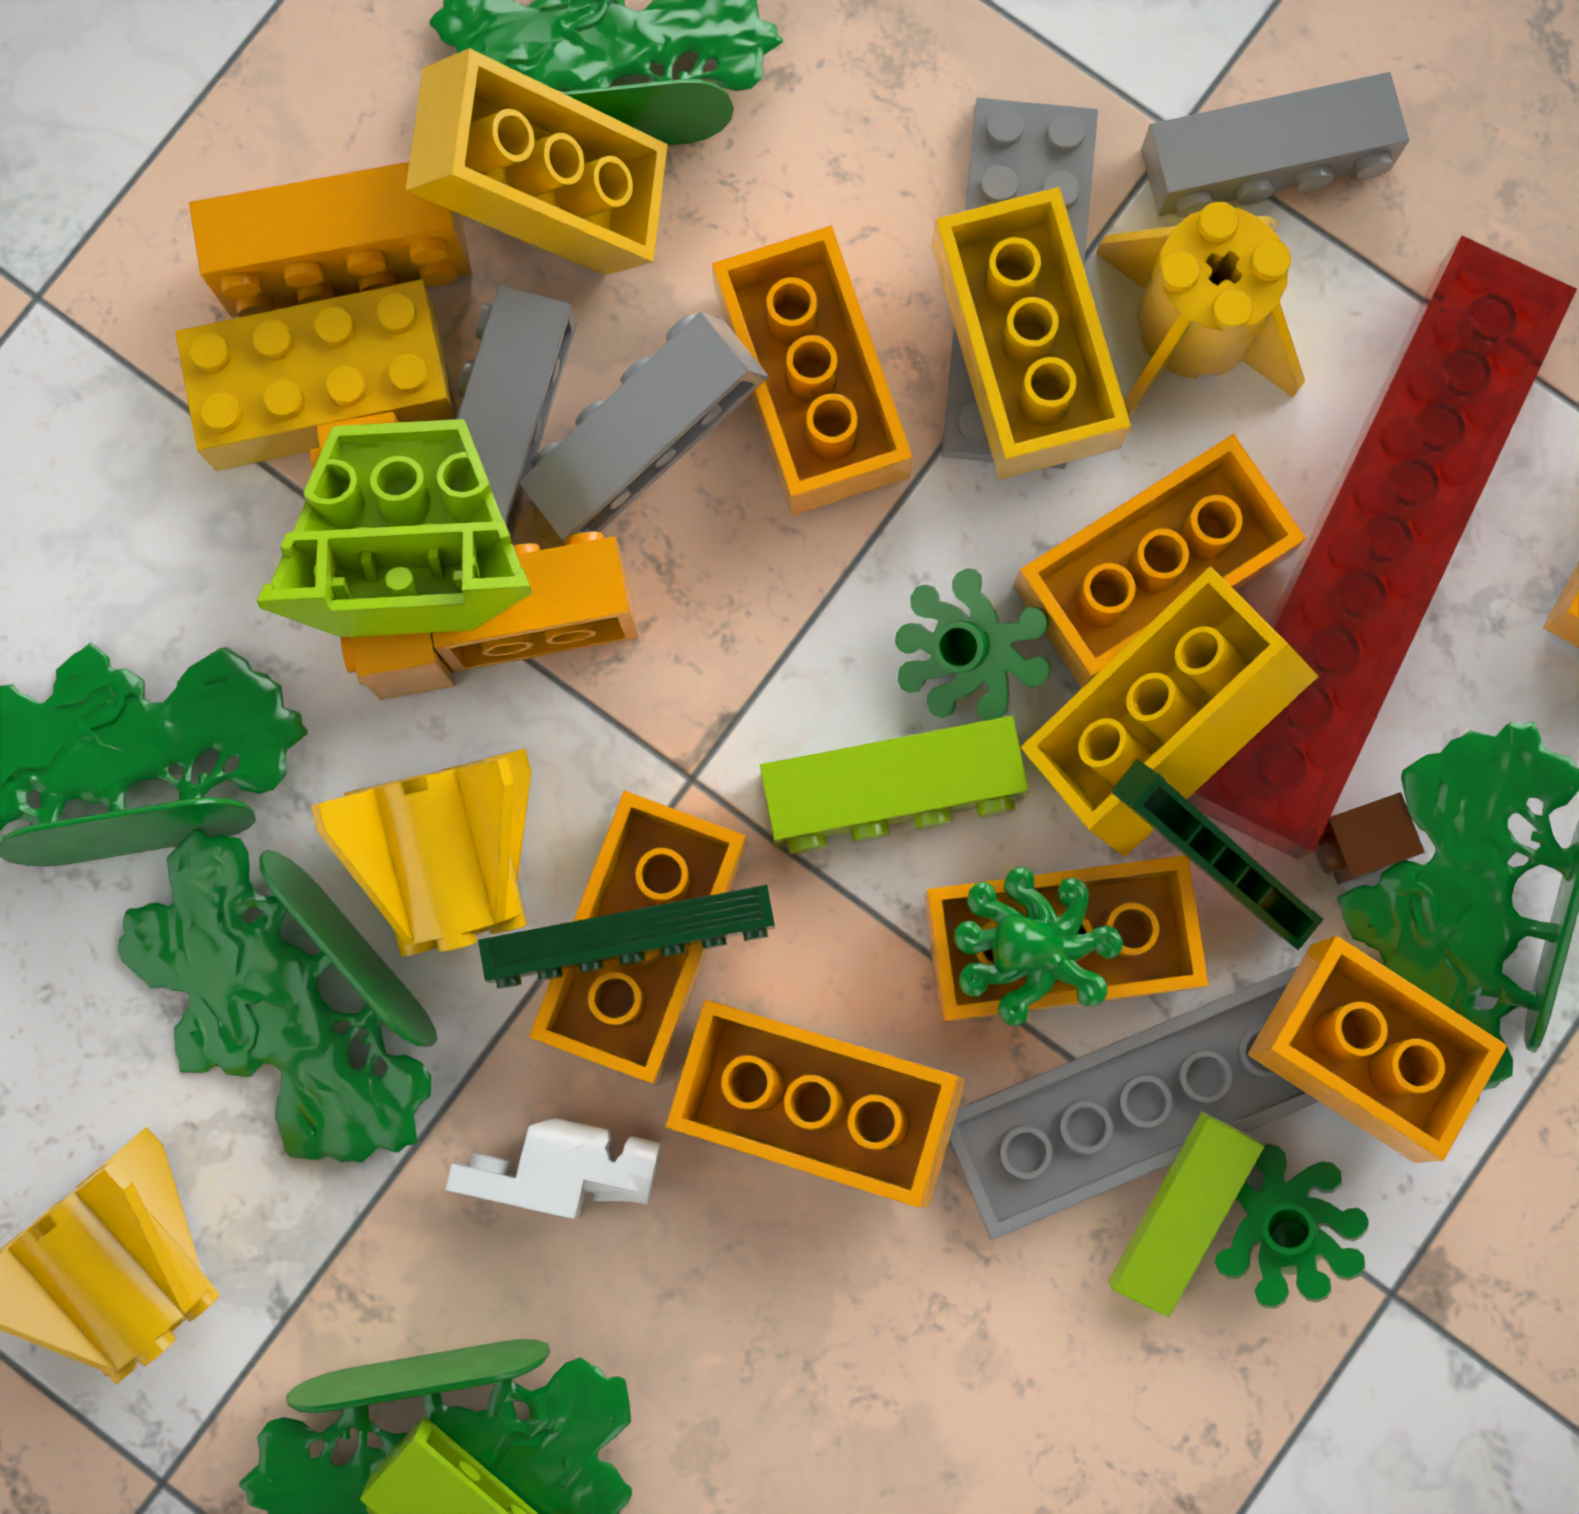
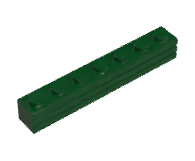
M1136 759L1112 789L1111 793L1270 930L1295 949L1299 950L1324 920L1169 785L1160 774Z
M766 884L478 939L485 981L488 983L496 982L497 989L522 985L521 977L535 974L538 976V981H545L563 977L562 969L577 966L580 973L604 969L603 961L620 958L621 965L645 961V953L661 951L662 957H671L687 953L685 946L702 943L703 950L728 945L726 939L728 937L743 935L744 942L769 937L767 930L775 929V923Z

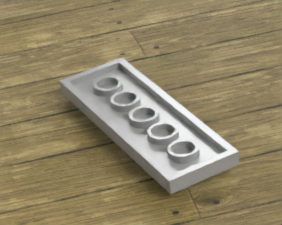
M977 97L965 211L1060 187L1084 267L1098 109ZM954 326L941 457L994 462ZM1067 462L1049 468L1065 469Z
M1298 966L958 1108L949 1143L991 1240L1174 1163L1202 1111L1246 1133L1319 1102L1247 1055Z

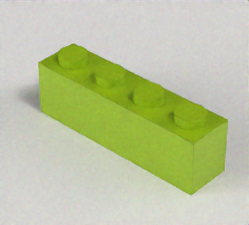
M1013 715L759 764L775 847L788 845L790 854H802L824 849L827 847L826 837L851 833L853 842L886 837L890 835L889 825L913 820L916 830L953 823L951 813L976 808L978 818L1010 813L1016 810L1014 801L1023 799L1029 791Z
M424 1415L373 1471L360 1497V1500L367 1505L368 1514H538Z

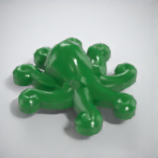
M964 569L958 572L952 580V590L956 598L969 608L970 617L961 608L940 601L939 593L935 587L926 584L915 588L910 596L911 608L920 617L938 620L934 633L922 624L913 622L901 626L896 633L895 644L898 650L909 654L921 649L931 655L929 660L907 661L899 668L897 681L902 690L908 693L919 692L927 679L956 673L955 679L952 682L934 687L927 695L929 711L936 717L944 718L953 714L957 699L971 694L985 682L990 693L982 696L977 703L978 717L985 721L1002 718L1008 711L1010 699L1007 671L1013 673L1023 684L1029 687L1043 685L1051 675L1052 667L1048 659L1043 656H1037L1026 660L1012 646L1016 641L1033 640L1042 637L1047 632L1049 626L1047 614L1042 608L1032 606L1023 610L1019 622L999 623L997 611L990 600L981 592L982 575L976 569Z
M1015 867L1010 870L1003 886L1008 897L1024 906L1027 911L1026 917L1009 905L997 901V894L991 884L986 882L976 883L968 891L967 906L970 912L979 917L994 921L996 927L982 930L973 921L962 922L955 929L954 941L957 948L965 954L976 955L986 950H992L994 964H968L961 971L959 984L963 993L969 997H978L986 991L988 984H1008L1025 976L1026 980L1023 986L1006 993L999 1001L997 1010L1000 1019L1009 1026L1017 1027L1026 1022L1029 1012L1028 1005L1038 1001L1049 992L1056 980L1076 986L1078 1002L1085 1007L1097 1006L1104 1001L1107 995L1108 986L1104 978L1095 972L1078 966L1076 960L1092 951H1095L1106 960L1115 958L1122 951L1123 939L1118 930L1109 925L1097 927L1086 934H1077L1087 911L1089 890L1083 881L1075 877L1062 880L1056 892L1059 902L1066 907L1065 912L1057 917L1054 908L1048 900L1034 889V874L1027 867Z
M1265 1144L1254 1165L1265 1174L1261 1192L1255 1191L1245 1181L1235 1200L1238 1201L1247 1216L1240 1222L1236 1230L1232 1247L1217 1253L1215 1265L1219 1274L1227 1279H1239L1250 1268V1257L1253 1248L1261 1244L1258 1259L1263 1279L1258 1282L1255 1288L1257 1302L1262 1307L1277 1309L1286 1303L1289 1289L1287 1281L1282 1274H1297L1296 1286L1300 1295L1307 1301L1318 1303L1326 1300L1331 1293L1330 1278L1325 1273L1317 1271V1263L1321 1259L1329 1265L1336 1277L1342 1280L1350 1281L1361 1276L1365 1269V1257L1359 1249H1342L1332 1237L1319 1227H1329L1343 1240L1354 1242L1362 1238L1368 1231L1369 1220L1366 1213L1358 1207L1341 1211L1329 1202L1319 1198L1308 1197L1314 1188L1321 1193H1334L1342 1186L1341 1171L1333 1163L1325 1161L1315 1163L1305 1168L1285 1184L1286 1154L1279 1146Z

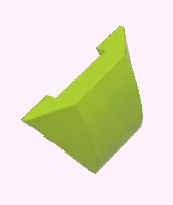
M465 420L332 426L303 494L306 502L293 532H286L280 546L283 554L271 583H264L257 603L261 609L335 636L359 637L475 630L532 594L530 584L513 547L509 531L496 504L490 483Z

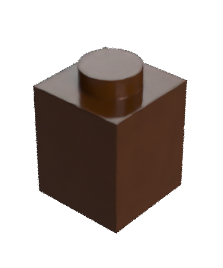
M1401 792L1328 817L1314 825L1318 833V837L1313 838L1316 857L1326 874L1333 872L1337 885L1425 853L1413 820L1408 814L1407 805Z

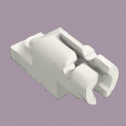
M554 1118L528 1127L517 1175L508 1173L510 1165L508 1160L472 1153L469 1164L462 1162L451 1164L445 1190L571 1219L581 1216L586 1192L594 1194L592 1201H630L647 1205L651 1198L657 1174L662 1142L630 1136L624 1145L623 1153L615 1160L610 1149L613 1141L610 1130Z

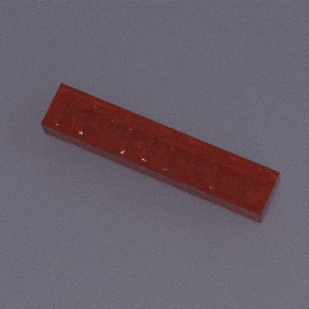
M1461 235L1442 260L1268 623L1311 667L1318 677L1187 799L1202 814L1297 860L1314 852L1577 288Z

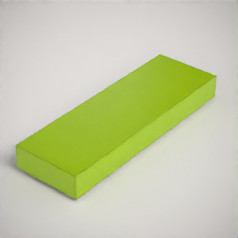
M1202 1111L1111 1274L1108 1284L1112 1290L1169 1318L1265 1146L1258 1139Z

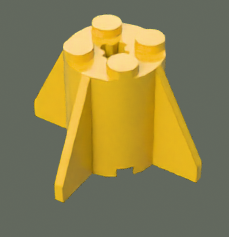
M1213 202L1205 206L1202 211L1190 214L1177 226L1106 235L1100 242L1096 254L1145 289L1138 304L1139 326L1142 332L1140 338L1144 349L1152 358L1124 400L1128 417L1132 415L1166 370L1183 378H1197L1198 375H1211L1217 372L1218 376L1230 372L1243 361L1291 397H1294L1305 382V378L1280 304V299L1288 284V269L1291 265L1290 251L1275 233L1280 222L1270 215L1255 216L1240 208H1234L1226 202Z
M526 748L441 769V771L343 793V797L311 805L317 832L393 927L401 957L426 952L437 947L439 952L458 949L478 942L476 934L487 930L492 935L528 925L517 885L532 774Z
M147 1127L75 1187L76 1191L73 1190L60 1202L54 1204L35 1222L0 1248V1330L99 1369L106 1377L109 1376L115 1384L121 1382L140 1364L145 1367L161 1355L177 1338L172 1332L186 1319L191 1322L220 1296L212 1282L201 1271L164 1146Z

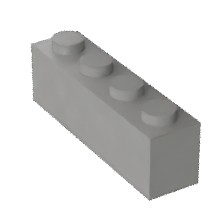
M1391 72L1152 123L1149 125L1141 151L1158 216L1178 213L1179 217L1186 218L1192 213L1202 211L1205 206L1213 202L1237 200L1240 205H1249L1269 198L1273 195L1274 191L1297 187V190L1300 192H1309L1325 187L1334 178L1356 174L1359 179H1368L1382 175L1392 169L1410 140Z
M498 285L493 304L485 302L479 314L476 338L480 339L481 343L475 362L467 360L461 372L458 395L463 397V402L457 419H464L490 483L496 504L512 540L526 494L518 482L533 469L531 461L539 451L577 323L571 303Z
M700 311L697 315L691 314L679 320L668 331L666 335L668 342L651 358L645 357L632 364L620 378L622 385L606 400H598L586 407L575 420L577 427L564 440L549 444L534 456L531 461L533 469L518 483L563 541L567 537L578 533L601 532L769 378L724 319Z

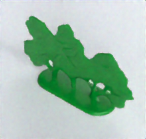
M444 0L443 8L435 12L429 21L430 26L437 31L440 39L445 44L456 47L457 53L470 48L555 90H567V92L561 93L668 144V146L706 140L721 132L731 121L734 107L728 93L720 87L734 91L752 89L764 76L762 66L764 55L783 43V38L777 33V26L771 22L759 19L757 0H653L644 10H631L625 7V0H535L526 7L514 0ZM685 52H696L699 57L691 72L688 74L687 71L678 72L679 79H671L673 64ZM709 59H715L717 62L716 70L704 73L703 66ZM651 63L664 66L663 76L654 75L649 68ZM624 75H643L654 81L609 87L614 79ZM708 78L714 80L719 86H717L714 83L704 81L702 79Z
M90 642L56 669L53 693L44 703H40L30 696L22 694L13 684L0 686V831L7 823L20 818H25L34 824L3 836L0 841V858L10 863L25 866L48 867L175 847L194 829L203 830L209 838L219 835L226 837L237 835L249 829L256 822L254 810L241 801L204 796L213 787L226 779L235 782L241 790L257 794L274 790L287 775L286 756L288 749L308 734V730L302 725V716L297 711L284 708L282 685L274 682L265 673L253 671L246 659L227 647L215 650L188 667L177 681L176 688L164 702L152 703L145 699V681L126 668L115 670L110 667V658ZM211 748L218 750L219 757L210 775L207 772L199 773L198 783H191L192 766L205 750ZM237 757L239 762L237 770L224 774V765L229 758ZM170 764L183 767V775L180 780L173 778L168 771ZM161 779L170 783L179 791L178 801L125 810V793L132 784L140 780ZM31 790L39 792L41 809L30 808L28 805L27 794ZM76 798L92 804L101 803L108 807V813L58 821L66 802Z
M1529 721L1524 724L1510 722L1496 736L1470 730L1463 736L1450 740L1441 753L1426 754L1403 769L1401 781L1408 814L1418 828L1426 832L1435 846L1436 850L1432 859L1425 865L1409 860L1398 862L1381 873L1377 885L1373 887L1360 885L1338 896L1337 899L1342 908V917L1353 940L1364 942L1368 947L1378 950L1385 967L1504 1044L1506 1043L1500 1035V1018L1517 1007L1526 1008L1524 1042L1528 1051L1536 1053L1541 1046L1549 1024L1579 912V820L1570 847L1562 848L1553 835L1549 815L1555 809L1567 805L1579 791V769L1570 756L1557 754L1545 748L1536 723ZM1529 798H1538L1543 802L1542 815L1534 814L1526 804ZM1519 813L1537 830L1532 831L1530 841L1540 843V847L1537 850L1525 846L1515 839L1508 828V819L1512 814ZM1516 852L1529 858L1528 862L1522 866L1512 867L1507 863ZM1538 865L1553 868L1562 874L1550 923L1521 917L1514 909L1512 903V894L1518 878L1526 871ZM1526 936L1545 940L1532 991L1523 990L1512 979L1502 973L1503 962L1517 949L1519 941ZM1479 995L1499 998L1493 1008L1486 1010L1478 1008L1474 1002ZM1506 1047L1483 1090L1496 1088L1502 1081L1513 1076V1058L1508 1047Z
M194 829L167 857L173 903L170 906H166L156 902L136 909L129 908L125 912L123 919L124 935L119 939L118 953L121 961L141 978L150 989L167 988L173 991L187 992L189 995V1008L182 1015L181 1021L174 1027L175 1053L179 1060L180 1072L204 1073L208 1072L213 1066H220L226 1075L252 1077L263 1063L274 1065L281 1071V1089L277 1097L275 1118L285 1152L292 1158L319 1160L329 1156L340 1162L354 1161L363 1163L379 1147L399 1153L407 1145H415L418 1141L414 1114L419 1106L431 1096V1074L422 1062L410 1056L387 1054L382 1039L381 1024L383 1021L394 1033L415 1046L430 1047L437 1041V1034L429 1015L322 888L291 859L271 850H266L260 855V872L265 883L275 896L256 894L249 881V854L241 838L226 837L224 835L209 838L203 830ZM256 906L264 912L252 923L243 920V913L248 908ZM287 911L321 949L315 956L305 954L302 949L283 942L279 932ZM332 963L366 1002V1005L359 1013L334 1011L320 997L317 990L318 976ZM346 1020L351 1023V1026L345 1034H341L332 1029L335 1022ZM360 1028L366 1029L367 1033L361 1038V1041L366 1046L370 1045L363 1069L357 1070L349 1062V1047L351 1040ZM381 1056L388 1068L385 1074L378 1077L374 1074L375 1061Z
M533 1339L500 1341L325 1373L295 1386L286 1395V1402L289 1407L299 1412L322 1413L344 1409L342 1415L335 1423L321 1433L311 1430L303 1421L288 1417L268 1421L257 1436L259 1465L239 1482V1487L246 1492L249 1505L265 1510L268 1514H368L367 1505L360 1500V1497L369 1477L408 1433L395 1434L380 1429L369 1420L368 1405L423 1396L426 1418L538 1514H620V1511L628 1504L633 1494L632 1487L624 1482L618 1470L612 1464L599 1460L598 1452L631 1423L626 1380L619 1376L607 1378L598 1366L591 1365L579 1357L564 1363L546 1386L529 1391L512 1379L538 1368L550 1354L548 1343ZM494 1383L487 1409L478 1412L460 1406L450 1407L441 1400V1392ZM513 1401L525 1402L528 1406L530 1416L526 1421L517 1419ZM352 1427L358 1429V1448L353 1457L345 1465H333L331 1456L338 1438L340 1437L341 1440L351 1439L350 1429ZM368 1432H373L379 1436L383 1442L382 1449L367 1446ZM323 1439L325 1447L319 1457H312L309 1452L310 1443Z

